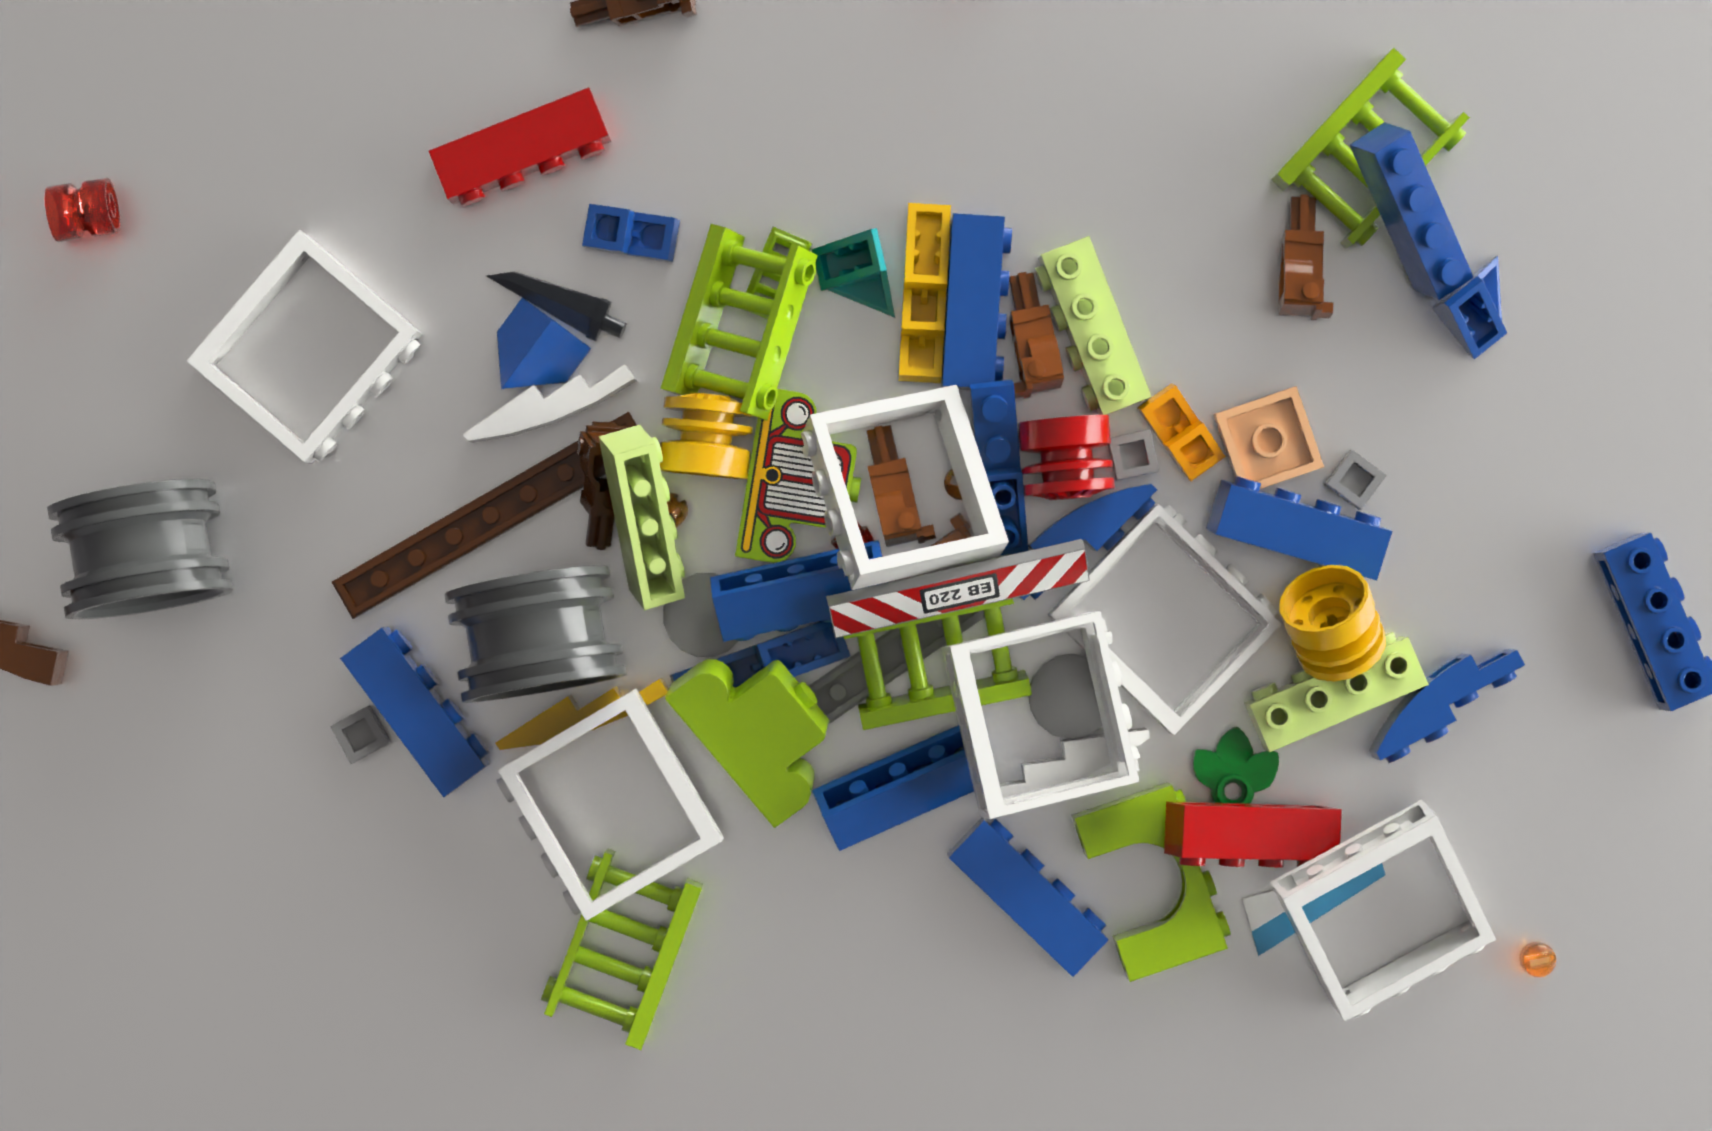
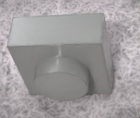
M1150 429L1111 438V443L1108 446L1111 460H1113L1116 481L1159 471Z
M1349 450L1324 485L1358 510H1362L1387 475L1354 450Z
M371 705L330 726L350 764L391 743Z

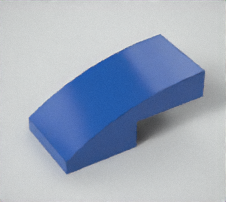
M589 204L582 246L618 254L673 262L680 220L673 217L638 213L630 209Z

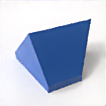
M1498 256L1473 275V279L1451 292L1432 308L1473 359H1476L1507 334L1502 322Z
M521 298L497 331L501 389L567 383L591 348L524 298Z

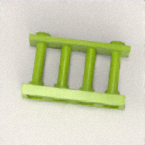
M1395 48L1384 56L1271 179L1282 191L1286 190L1292 183L1298 188L1302 185L1350 229L1351 232L1340 242L1345 249L1352 246L1355 242L1363 246L1379 229L1374 221L1380 216V213L1375 204L1362 218L1314 173L1316 168L1310 163L1321 152L1327 157L1331 154L1368 188L1351 148L1343 142L1345 137L1340 133L1350 120L1355 125L1360 122L1369 132L1384 123L1372 110L1374 105L1368 100L1379 89L1385 94L1389 91L1438 136L1421 154L1425 166L1442 147L1449 152L1464 137L1466 132L1461 127L1470 118L1463 112L1449 123L1401 79L1403 74L1398 70L1406 58Z
M711 224L660 389L680 396L698 393L700 388L740 398L743 399L741 412L767 421L770 410L773 409L778 398L777 387L808 286L812 283L816 274L815 263L818 255L795 244L790 245L787 258L744 248V236L726 227ZM740 264L781 275L774 300L730 289L736 266ZM727 305L769 316L762 340L758 341L718 330L723 308ZM714 346L756 358L749 382L705 371L711 348Z
M1013 598L843 636L844 639L857 637L869 693V697L865 699L866 703L858 704L863 730L956 711L950 685L933 689V685L928 684L916 624L941 619L946 645L949 646L963 642L958 615L983 610L988 636L1004 633L1005 628L1000 607L1014 604ZM899 628L911 688L907 690L908 694L891 697V694L886 693L874 633ZM1008 646L992 649L995 670L991 672L992 676L976 680L981 706L1032 695L1026 671H1017V667L1012 666Z
M608 848L604 852L603 858L595 855L588 871L586 880L593 882L589 892L592 901L599 897L604 882L618 886L635 876V874L611 866L616 852ZM687 878L684 888L675 885V888L672 889L652 882L635 892L668 905L667 910L674 912L669 928L660 926L657 929L609 910H604L587 921L581 914L558 978L550 976L542 994L541 1000L548 1003L544 1014L552 1017L557 1010L559 1002L623 1026L621 1030L629 1033L625 1045L641 1050L703 883ZM589 922L653 945L651 950L659 952L654 968L645 966L644 969L580 946ZM574 962L637 985L636 990L644 993L639 1008L630 1006L628 1010L567 987L566 983Z

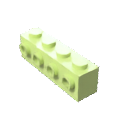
M1087 236L1041 254L1038 258L1041 266L1034 268L1043 292L1050 290L1056 306L1050 308L1051 315L1058 331L1066 330L1071 346L1065 348L1074 372L1081 370L1087 386L1082 387L1081 391L1089 411L1097 410L1098 415H1108L1149 399L1151 397L1150 391L1090 237Z
M641 425L598 436L629 591L644 611L684 599L685 594L681 578L685 577L682 560L679 554L676 553L674 540H677L678 534L674 520L668 511L667 502L670 501V492L667 482L661 474L659 463L663 462V455L657 438H651Z
M1393 632L1385 634L1386 647L1381 658L1368 671L1354 678L1335 682L1318 680L1302 669L1291 675L1292 683L1277 688L1274 682L1252 691L1254 699L1244 704L1263 749L1272 752L1429 685L1409 637L1399 636L1396 638Z

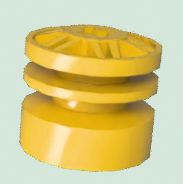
M689 393L680 396L664 397L663 408L682 411V419L662 418L663 426L680 431V440L660 442L663 462L659 463L661 471L719 478L748 479L750 451L733 446L731 443L732 436L750 435L753 429L749 426L733 424L734 417L754 416L741 412L742 403L729 396Z
M1327 565L1317 567L1297 576L1285 588L1280 598V615L1287 633L1291 637L1297 659L1307 674L1318 680L1334 682L1351 679L1368 671L1381 658L1386 647L1385 631L1380 623L1379 614L1375 610L1374 600L1368 583L1360 572L1348 566Z

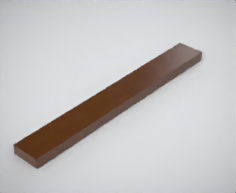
M630 412L611 421L615 422L618 426H628V428L637 426ZM578 441L332 581L352 619H356L581 490L584 487L585 474L580 465V456L577 454ZM596 455L594 477L602 478L606 475L602 455Z

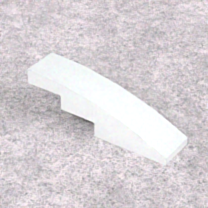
M624 364L591 388L581 375L576 376L546 398L540 389L533 385L463 433L467 441L475 443L515 436L558 423L602 403L637 380Z
M1145 727L1128 730L1131 746L1137 747L1150 738L1149 729ZM1104 733L1089 735L1084 738L1062 739L1060 742L1063 757L1021 763L1023 780L999 783L1002 797L1006 798L1075 781L1111 764Z

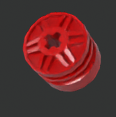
M1109 415L1059 417L1018 423L1020 451L1038 453L1041 457L1040 463L1022 468V474H1042L1043 483L1023 485L1024 496H1036L1048 499L1049 501L1092 497V495L1104 490L1115 488L1114 478H1094V469L1113 467V460L1093 458L1092 449L1111 443Z

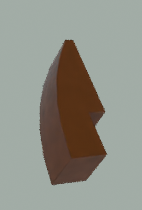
M0 620V669L21 678L50 686L62 684L69 651L28 643L30 625Z

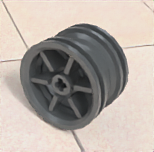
M181 479L140 483L77 495L47 507L49 519L59 522V525L51 529L52 540L69 544L74 571L73 580L60 585L62 597L71 598L72 600L71 604L64 607L65 618L95 619L145 613L198 603L232 592V581L222 579V573L230 568L229 561L226 558L212 556L206 525L208 520L220 514L219 504L209 501V497L216 494L215 482L203 479Z
M582 566L540 571L484 581L446 592L444 594L446 603L455 604L456 612L448 615L449 624L466 628L471 658L469 667L457 672L458 681H468L469 690L461 693L462 702L473 703L533 695L626 676V666H617L615 656L623 654L622 644H610L606 641L600 608L603 602L614 598L613 589L603 586V580L611 576L609 567Z

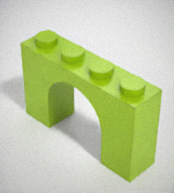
M1166 782L1071 815L1084 855L1087 859H1091L1138 843H1148L1164 848L1166 801L1186 802L1182 790L1174 791L1173 785ZM1173 856L1181 874V890L1173 908L1159 920L1112 936L1125 975L1130 982L1228 949L1224 937L1230 936L1231 932L1223 911L1215 912L1211 896L1217 895V891L1209 870L1202 872L1200 866L1180 865V857Z

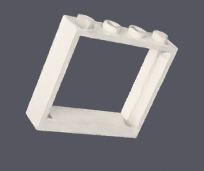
M298 230L186 361L302 461L312 464L316 459L321 462L329 452L331 453L337 445L334 438L344 426L350 429L360 420L365 413V409L361 406L371 394L378 397L393 380L389 373L400 361L406 364L414 357V352L421 345L417 341L423 334L307 234ZM312 257L399 333L309 438L303 442L222 373L216 365L307 259Z
M957 385L825 411L809 416L804 430L801 432L804 443L802 451L805 457L811 458L815 470L812 473L813 487L818 497L823 496L827 509L824 515L826 529L831 537L835 536L840 550L837 552L839 569L843 568L845 576H848L852 590L999 558L1009 541ZM934 413L974 537L869 560L830 434Z
M1155 504L1089 571L1090 581L1078 583L1047 615L1054 621L1076 616L1071 610L1155 524L1164 531L1258 623L1174 711L1109 648L1111 660L1118 663L1121 671V686L1170 734L1175 735L1282 623L1275 617L1279 611L1271 604V601L1262 594L1255 598L1244 587L1249 581L1232 564L1224 568L1213 557L1218 551L1201 534L1194 538L1182 527L1187 521L1180 513H1177L1169 504L1165 508L1160 504ZM1077 629L1066 632L1085 651L1081 630Z
M1100 611L1084 613L941 647L981 818L992 819L1139 782L1137 771H1140L1137 759H1140V755L1136 746H1131L1128 729L1132 727V719L1128 706L1125 703H1121L1118 687L1122 685V675L1118 663L1111 660L1108 644L1112 643V632L1108 631L1105 618L1102 619ZM1080 629L1113 771L1003 798L970 655Z
M637 688L498 769L501 778L497 780V784L509 803L514 800L517 802L524 814L519 817L522 828L531 840L538 838L546 852L541 855L546 869L553 878L558 875L561 877L568 889L563 892L566 903L574 915L582 913L586 921L722 842L724 838ZM626 710L700 838L592 901L518 773Z
M1422 799L1270 882L1331 1004L1344 1022L1353 1017L1365 1015L1373 1006L1390 997H1396L1405 993L1410 986L1429 976L1442 973L1447 966L1465 956L1477 954L1485 945L1496 940L1437 815ZM1430 838L1469 920L1342 989L1302 906L1417 843Z

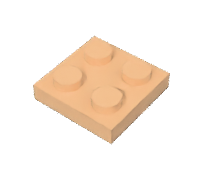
M1297 386L1214 414L1235 479L1236 476L1260 482V489L1324 467Z

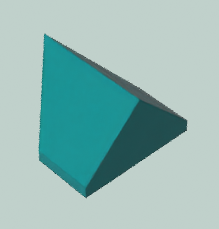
M877 228L869 229L812 249V253L818 255L815 264L821 291H831L895 318L887 269Z

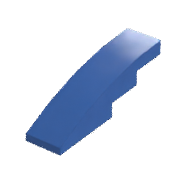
M818 622L716 658V660L724 662L730 668L734 679L733 687L736 688L774 660L781 661L793 677L851 657L844 637L835 638L832 622ZM693 667L670 675L672 683Z

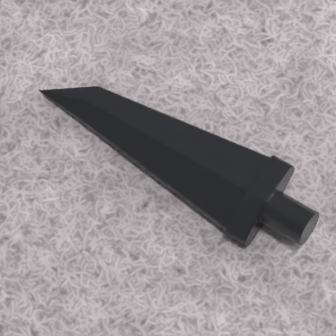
M515 271L487 275L488 278L585 334L591 340L597 341L601 330L618 338H621L625 331L627 322L608 314L612 302L607 299H600Z

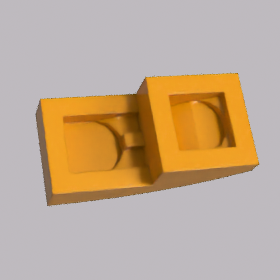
M1171 383L1137 407L1188 480H1194L1226 457L1205 424L1197 418L1176 385Z

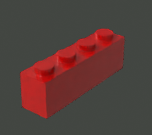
M588 87L429 150V154L447 199L452 204L460 202L461 207H465L485 198L484 192L500 186L501 191H505L525 182L523 176L538 170L541 175L560 170L565 167L563 160L580 155L581 159H587L605 151L603 145L611 142L594 96Z
M1166 801L1164 854L1180 857L1179 864L1187 866H1205L1206 858L1219 859V865L1229 867H1245V859H1258V866L1283 868L1284 860H1297L1298 867L1340 844L1342 809L1321 805Z

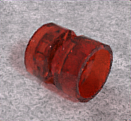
M109 178L84 181L79 189L72 183L48 186L45 189L46 216L55 241L62 242L82 239L85 231H88L94 237L116 234L120 231L119 204L114 186Z

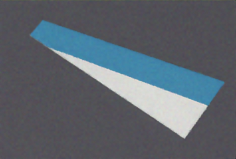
M1381 863L1302 906L1309 923H1312L1384 877L1386 874L1383 864ZM1274 890L1242 899L1258 956L1295 933Z

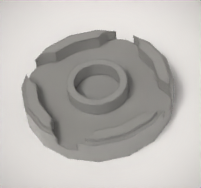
M696 573L682 579L685 598L664 604L663 624L669 638L681 651L695 657H715L729 651L739 642L736 640L723 642L711 593L710 577L718 576L716 573Z
M1077 654L1056 656L1043 663L1032 677L1030 683L1032 695L1028 696L1030 710L1037 723L1050 734L1065 739L1084 738L1102 727V721L1087 657Z

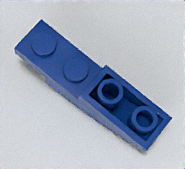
M1013 380L970 384L973 435L1009 541L1001 555L1029 551Z
M1152 484L1130 487L1090 501L1053 523L1037 536L1028 547L1031 550L1082 539L1092 551H1098L1102 546L1109 551L1125 535V532L1121 529L1122 525L1131 516L1138 521L1153 507L1156 502L1151 496L1157 489ZM1043 592L1029 595L1036 600ZM1029 595L1020 596L1019 598L1025 600Z
M1506 649L1476 665L1472 655L1462 653L1439 667L1426 677L1429 685L1408 693L1391 712L1369 749L1372 757L1380 761L1386 758L1387 762L1391 763L1408 755L1411 752L1409 745L1423 738L1426 743H1429L1446 735L1449 732L1447 725L1457 721L1449 705L1454 703L1456 708L1462 707L1479 697L1477 690L1490 683L1494 688H1497L1514 680L1517 677L1515 670L1525 666L1518 650Z

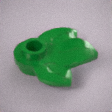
M1239 727L1231 728L1220 738L1215 752L1197 749L1193 759L1195 776L1199 782L1211 789L1214 803L1251 804L1254 793L1271 786L1279 766V755L1276 751H1264L1253 754V748L1248 737ZM1229 783H1236L1239 786L1240 791L1236 798L1229 799L1225 795V787Z

